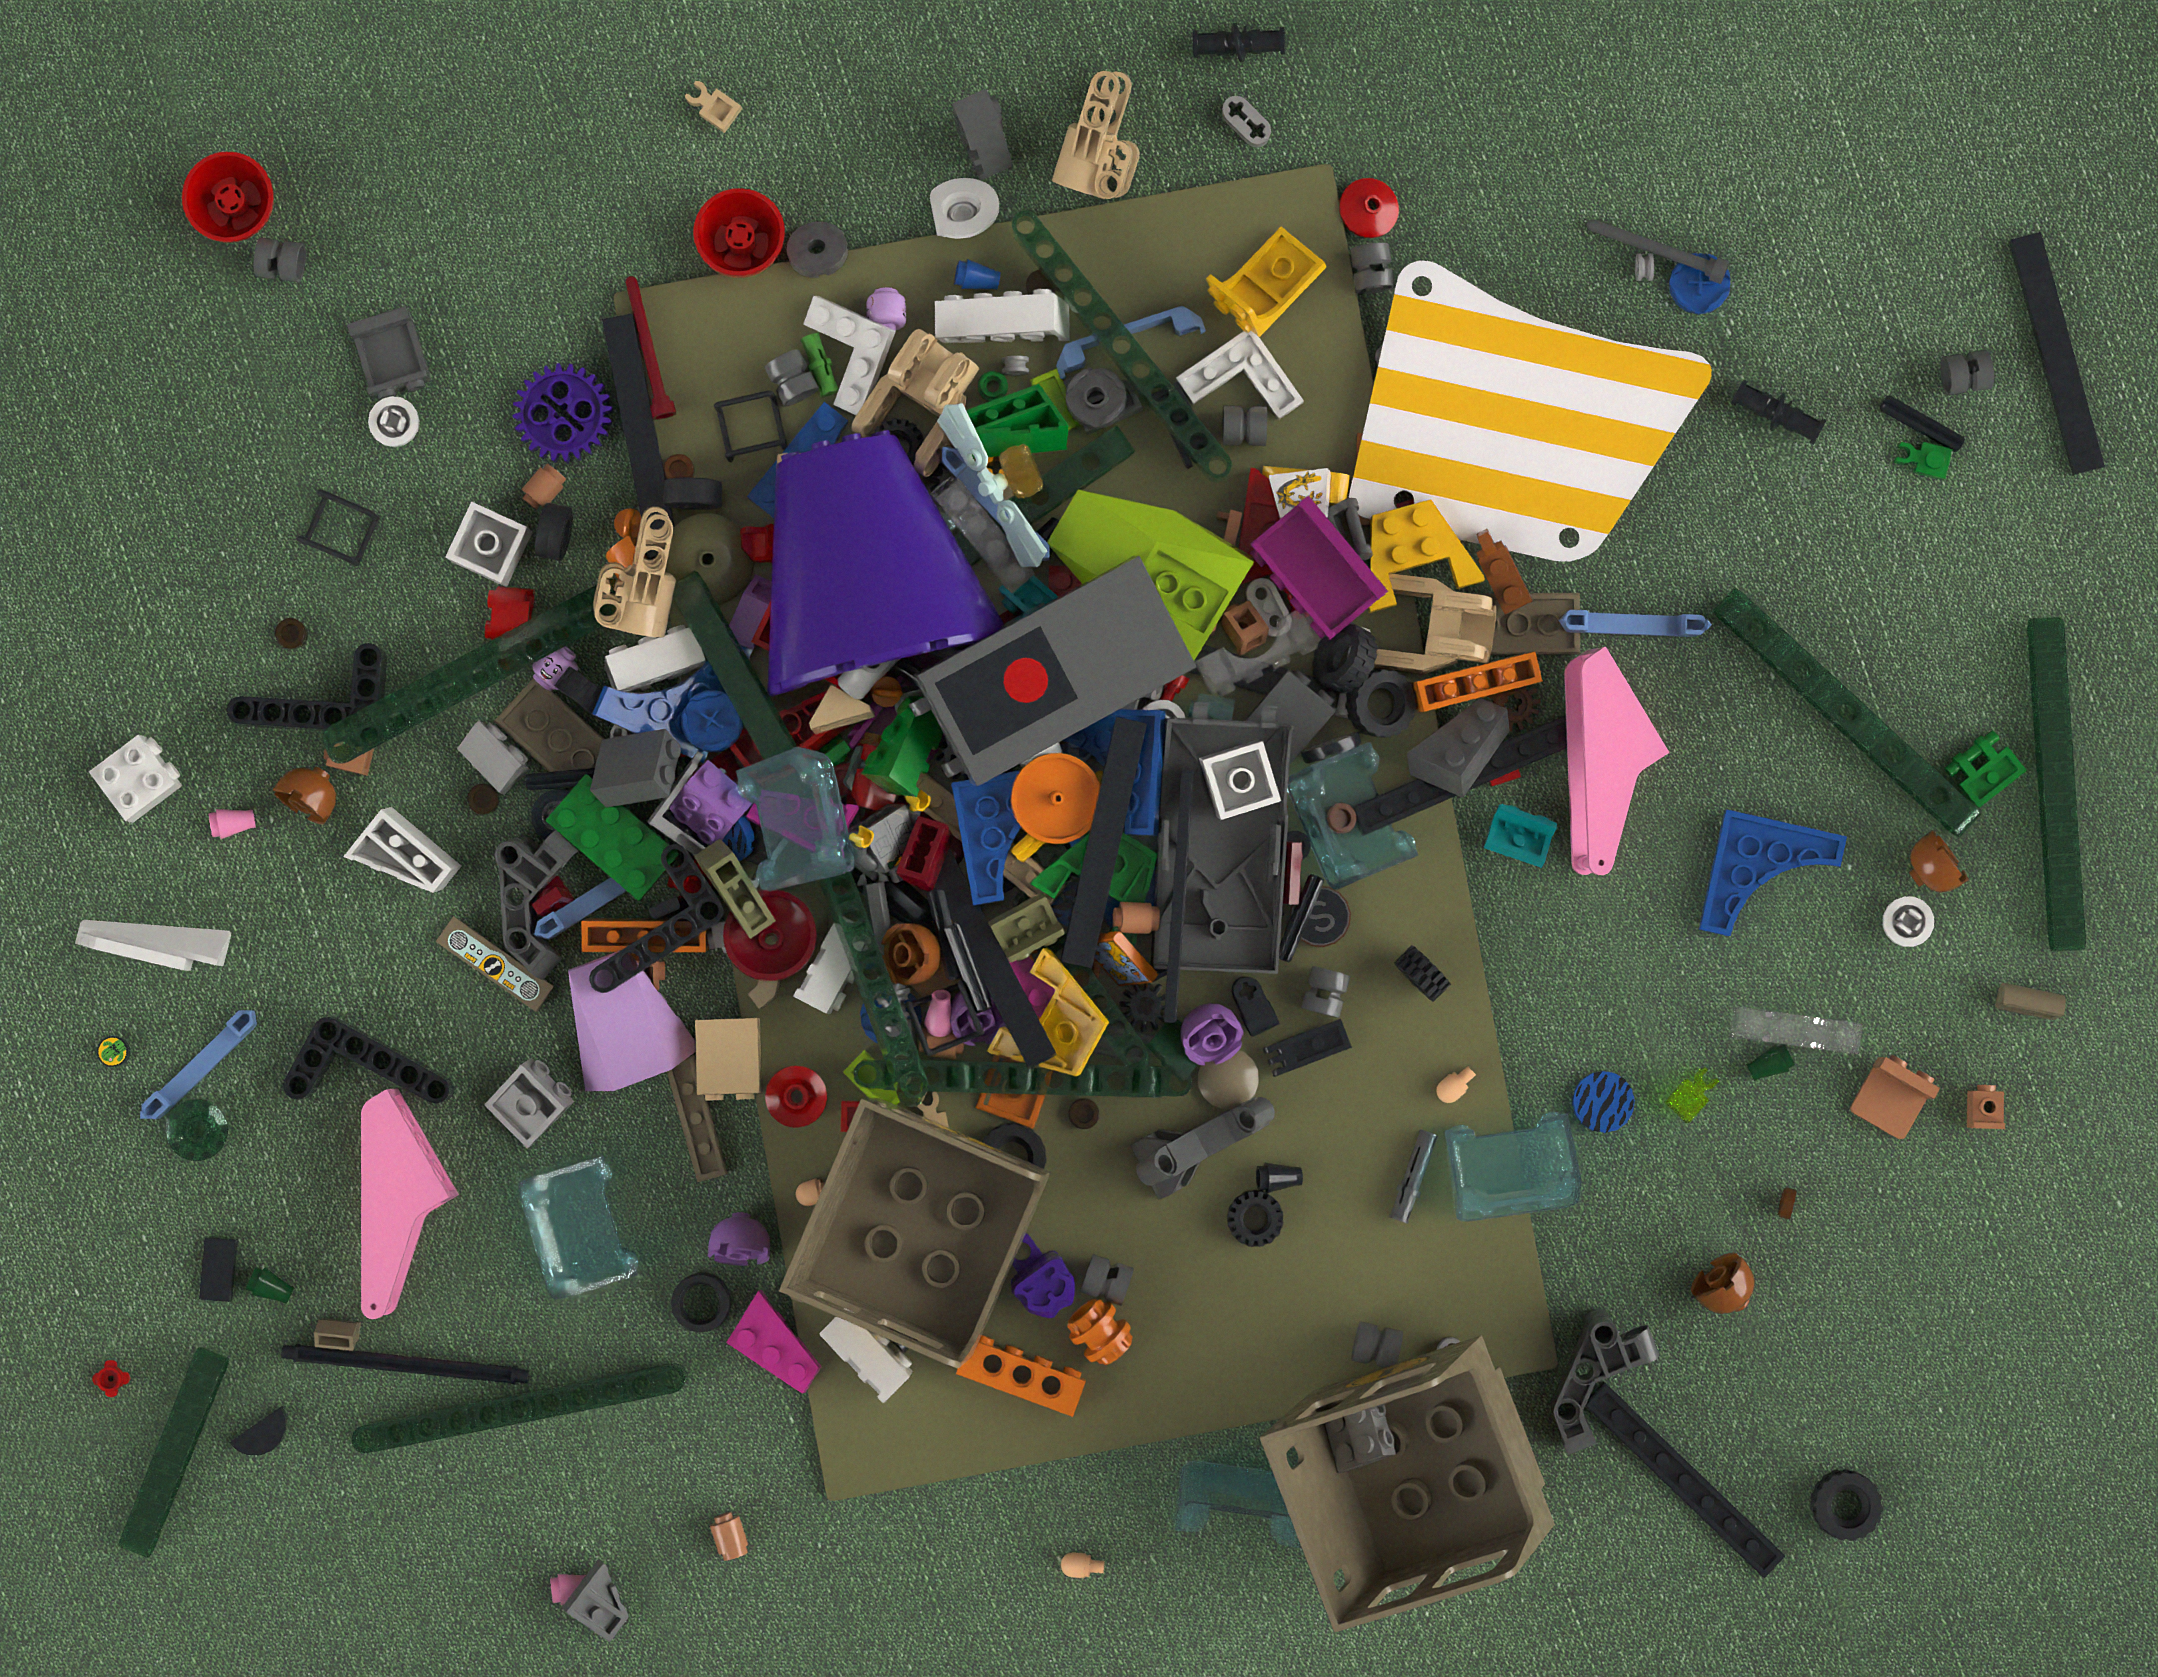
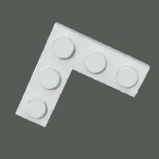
M813 296L804 325L854 347L833 405L857 415L876 386L896 331L820 296Z
M1243 331L1175 379L1176 382H1179L1192 405L1242 371L1247 375L1277 420L1304 402L1264 343L1252 331L1249 333Z

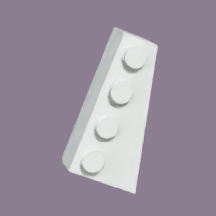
M1049 289L1034 290L1032 295H1022V292L1007 291L1004 292L1003 297H992V294L978 293L974 294L973 299H963V296L948 295L944 297V301H935V338L943 343L985 342V336H990V340L998 342H1012L1015 340V336L1035 342L1043 341L1045 335H1056L1059 341H1070L1069 304Z

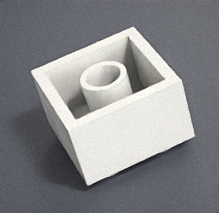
M471 502L445 558L507 587L532 535V531L522 524Z
M1254 740L1199 758L1217 818L1223 820L1281 801L1263 741Z

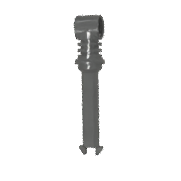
M878 872L880 882L867 884L866 875L862 874L857 884L858 886L863 885L879 981L875 986L876 992L872 993V995L877 1000L878 1005L882 1004V1007L879 1008V1012H883V1015H880V1020L885 1022L880 1024V1036L885 1054L917 1049V1035L911 1018H907L909 1013L906 1011L905 1000H908V994L911 991L910 987L891 982L884 974L880 963V955H884L885 945H881V941L887 930L892 926L884 884L885 881H889V878L884 873Z

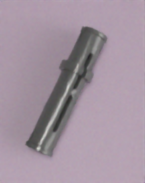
M1421 1129L1419 1130L1401 1185L1398 1184L1396 1188L1399 1192L1389 1215L1390 1218L1408 1224L1415 1200L1420 1198L1421 1192H1419L1439 1136Z

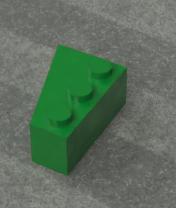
M1040 384L966 410L988 457L1067 450L1069 425Z
M908 696V698L901 702L897 709L898 714L892 724L884 729L880 744L876 750L868 755L865 761L866 766L862 774L889 794L917 797L920 791L916 786L921 772L926 774L930 767L926 762L931 748L933 750L938 748L943 736V731L932 710L917 717L913 714L909 704L923 697Z

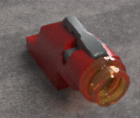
M865 732L863 739L859 740L843 781L844 785L848 788L847 804L857 805L859 808L866 809L862 820L883 806L894 804L896 795L887 793L862 774L868 755L876 750L882 740L881 735Z

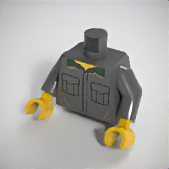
M921 789L917 797L906 796L907 806L906 804H887L845 831L848 840L852 844V861L870 872H888L894 883L903 880L896 873L917 817L920 816L921 811L929 806L931 801L930 796Z

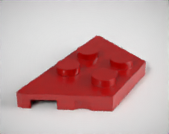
M1250 467L1239 549L1249 555L1253 550L1250 544L1280 520L1270 480L1261 474L1259 470ZM1254 560L1240 585L1270 576L1273 572L1266 564L1260 567Z

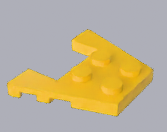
M1432 500L1371 516L1370 546L1373 556L1370 558V570L1388 592L1367 608L1368 613L1397 605L1388 574L1448 559L1456 589L1485 581L1484 575Z
M1043 948L1030 973L1055 989L1039 1021L1057 1055L1039 1064V1067L1078 1076L1083 1071L1109 1021L1052 950ZM1005 1026L1000 1027L987 1052L1023 1062L1024 1059L1008 1028Z

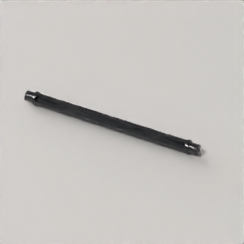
M296 1344L295 1346L283 1345L281 1352L282 1359H291L293 1362L332 1364L336 1366L511 1383L512 1385H516V1383L528 1384L530 1370L518 1369V1366L484 1365L452 1360L328 1349Z

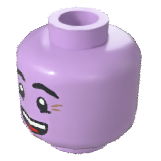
M886 287L876 289L867 299L866 318L895 331L899 330L906 323V300L896 289Z
M552 645L547 646L532 665L535 673L533 678L549 691L553 689L559 690L554 685L570 666L578 671L577 663L574 661L576 654L564 645L560 648Z

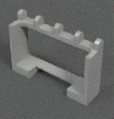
M697 751L672 786L670 796L662 800L647 821L694 855L706 847L662 816L692 773L700 769L697 764L702 759L703 754ZM720 767L719 769L725 774L726 771ZM745 785L743 790L748 794L751 788ZM782 837L778 839L750 879L755 888H757L789 841Z

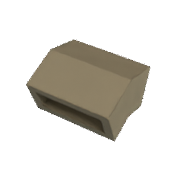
M758 980L757 986L747 994L759 1009H764L778 997L782 980Z
M328 1318L319 1319L314 1331L315 1347L353 1351L356 1342L359 1341L361 1322Z

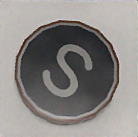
M1322 886L1300 941L1310 946L1326 947L1335 944L1345 936L1350 926L1351 911L1347 900L1340 892L1330 887ZM1292 904L1290 908L1289 921L1291 919L1296 904Z

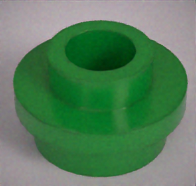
M989 371L980 377L978 392L984 400L990 402L1007 394L1008 382L1000 372ZM990 382H996L999 385L996 392H990L987 389Z

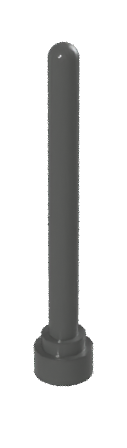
M1595 219L1587 222L1589 231L1703 271L1705 276L1710 277V281L1718 284L1722 283L1730 262L1720 257L1717 260L1711 258L1709 261Z

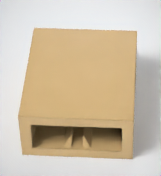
M760 1018L695 1020L697 1095H705V1101L724 1100V1094H736V1100L755 1099L754 1093L762 1092Z

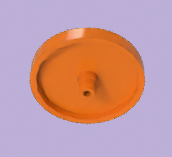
M1050 753L1039 756L1028 762L1019 771L1013 782L1011 807L1014 817L1019 826L1028 835L1039 841L1051 844H1063L1074 841L1090 830L1100 784L1091 768L1074 756L1063 753Z

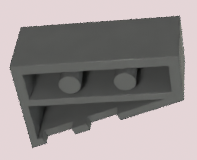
M984 89L952 103L955 127L979 180L981 181L1012 167L1013 163L1002 130V110L996 96L990 97L987 90Z
M1478 699L1407 753L1410 775L1460 797H1464L1509 733L1508 709L1485 699Z

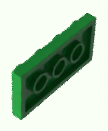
M585 774L545 821L640 902L666 872L661 861V854L669 845L623 805L606 808L590 791L592 778ZM675 850L668 853L667 863L671 866L680 854Z

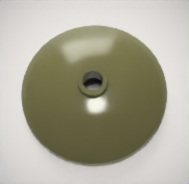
M704 513L688 517L673 528L665 572L672 574L675 578L674 592L678 596L693 604L712 606L733 599L743 590L750 579L753 561L741 548V528L736 523L724 516ZM709 553L714 557V562L711 565L703 564L702 556Z

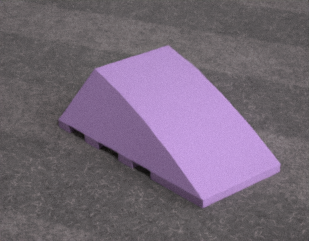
M620 951L568 970L585 1091H616L669 1071L696 1052V1039L691 1036L684 1023L675 1015L665 998L653 986L650 978L644 971L608 993H600L591 987L589 982L591 971ZM631 953L626 954L622 959V965L628 971L635 970L639 965ZM601 970L597 973L596 983L599 987L607 988L612 984L613 976L608 970Z

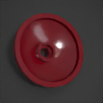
M760 890L757 892L776 921L750 939L730 911L723 929L724 947L733 965L746 976L761 981L783 980L799 972L810 960L817 940L815 921L808 907L796 896L782 890ZM775 936L777 941L775 944L769 945L765 942L766 938Z

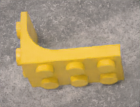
M1280 227L1231 278L1220 282L1210 274L1206 278L1210 287L1207 291L1215 299L1213 304L1224 315L1231 313L1237 318L1235 322L1246 333L1252 331L1260 337L1326 268V264L1288 231Z

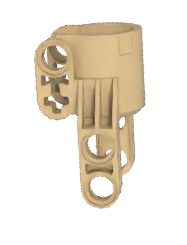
M1101 71L1093 76L1079 122H1074L1068 126L1053 174V182L1102 199L1121 197L1128 192L1140 155L1135 143L1128 140L1118 141L1117 133L1132 87L1128 75L1123 72ZM1106 76L1099 91L1097 82L1101 77ZM1117 76L1125 81V89L1121 94H1119L1120 82ZM1111 79L1114 82V88L1112 92L1109 89V82ZM1095 106L1090 122L1088 119V112L1092 107ZM1101 110H1103L1105 114L1103 121L1100 119ZM1113 110H1115L1116 119L1109 124ZM1119 149H1122V153L1126 154L1125 160H1121V156L1117 154ZM1113 163L1117 166L1116 169L1122 170H1112ZM1111 176L1117 181V188L1114 192L1108 188V180Z
M921 329L915 330L892 362L888 374L881 377L857 413L852 423V432L860 433L862 438L874 433V429L877 426L880 427L881 422L884 421L901 393L940 417L944 406L947 404L963 403L965 407L966 396L963 393L978 372L979 367L962 352L952 354L937 342L938 339L932 334H927ZM938 422L935 423L916 452L914 468L925 477L930 476L941 462L942 447H951L952 445Z
M652 506L644 511L632 565L624 568L617 562H609L600 570L593 609L597 622L607 628L649 637H665L676 580L672 574L665 572L673 534V525L668 513L663 508ZM653 512H659V513H661V514L651 515V516L647 519V517H648V515H649L650 513H653ZM656 519L665 521L664 525L659 529L650 528V524ZM647 551H658V555L654 559L644 558ZM613 573H617L620 579L615 581V594L610 593L608 579L613 577ZM604 604H613L616 607L615 612L611 615H603L599 610Z
M1388 574L1394 594L1433 599L1425 655L1378 649L1376 650L1377 658L1373 668L1427 674L1456 664L1458 660L1489 663L1496 623V606L1492 605L1491 597L1455 592L1437 579Z

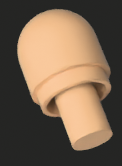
M1469 1066L1458 1075L1455 1072L1448 1074L1437 1086L1438 1098L1445 1103L1457 1101L1469 1088L1466 1083L1476 1074Z
M815 1178L801 1183L796 1189L797 1201L804 1206L815 1205L825 1182L822 1179Z
M1071 1552L1062 1558L1061 1569L1068 1577L1085 1578L1090 1577V1572L1104 1573L1105 1561L1091 1560V1555L1086 1553Z

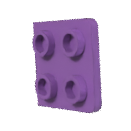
M707 760L684 785L669 808L679 822L688 825L697 833L701 841L711 845L719 838L721 840L724 839L732 826L751 807L755 800L713 763Z

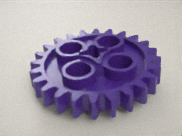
M557 363L555 372H552L546 365L544 366L545 375L542 377L536 371L533 372L535 382L532 383L524 380L525 385L528 387L527 391L517 390V393L523 400L513 402V405L520 409L521 412L513 414L512 417L514 420L522 421V423L517 425L515 430L517 432H526L520 440L523 443L532 441L529 446V450L532 453L541 448L539 456L542 459H545L551 453L553 463L557 462L560 455H562L566 463H569L570 455L574 454L581 461V451L585 450L589 455H592L590 445L595 444L601 447L602 444L598 440V436L609 435L603 429V425H612L613 422L605 417V414L613 412V409L610 406H605L604 403L608 402L611 398L608 394L600 395L605 389L602 383L593 386L597 379L594 374L585 378V368L582 367L576 374L573 364H569L567 370L563 371L560 363ZM558 386H568L569 391L566 397L562 399L554 397V391ZM542 396H548L562 410H566L575 421L584 427V430H577L564 417H559V414L542 400ZM585 404L592 407L590 416L584 419L577 416L579 407ZM538 409H548L549 414L545 421L536 422L534 420V414ZM562 428H570L572 430L570 439L565 442L558 441V432Z

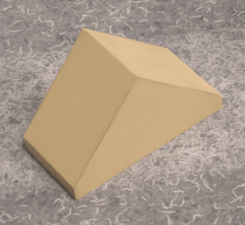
M831 685L809 724L811 730L815 734H819L873 718L875 715L868 704L854 699L846 692Z

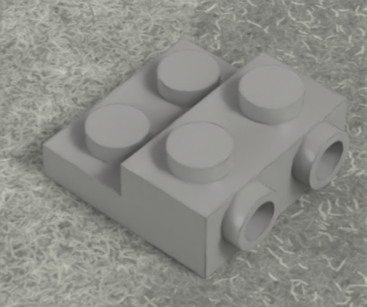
M532 1058L521 1064L485 1103V1106L527 1149L575 1102L570 1097L571 1090L562 1082L556 1083L548 1075L550 1070L547 1065L540 1060L534 1061Z
M1384 1404L1325 1423L1338 1473H1345L1396 1455L1394 1437L1388 1428Z

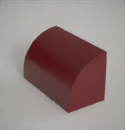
M921 816L917 817L896 871L899 877L923 890L930 891L934 889L954 837L947 824Z

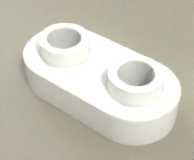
M1259 578L1250 582L1245 592L1246 600L1251 601L1269 627L1268 635L1277 637L1285 634L1291 626V616L1274 583L1265 578ZM1258 588H1262L1266 592V597L1263 600H1259L1255 596ZM1271 616L1279 617L1280 624L1278 627L1270 625L1269 619Z

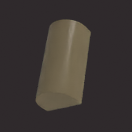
M2002 983L1997 993L1995 1007L2000 1010L2056 1020L2064 1016L2066 998L2062 994Z

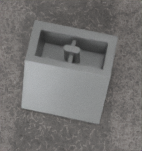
M478 721L457 749L499 793L505 795L531 770L525 764L529 759L517 747H514L512 744L508 746L504 742L508 737L496 725H493L491 722L485 724Z

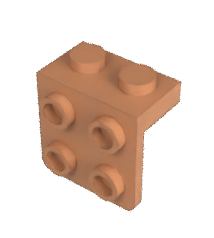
M1891 1055L1889 1058H1877L1852 1102L1850 1110L1853 1114L1897 1139H1904L1926 1100L1935 1099L1940 1088L1932 1084L1935 1080L1934 1078L1919 1070L1916 1074L1906 1069L1907 1063Z

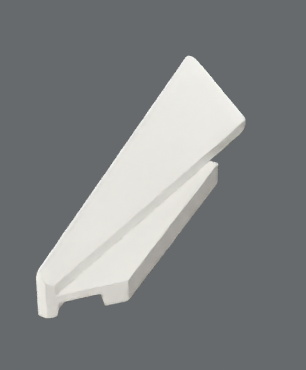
M83 920L80 923L75 944L175 969L191 971L193 960L224 966L231 932L225 930Z

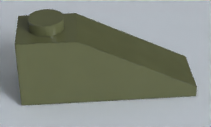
M720 838L694 856L713 887L750 939L776 921L734 853Z

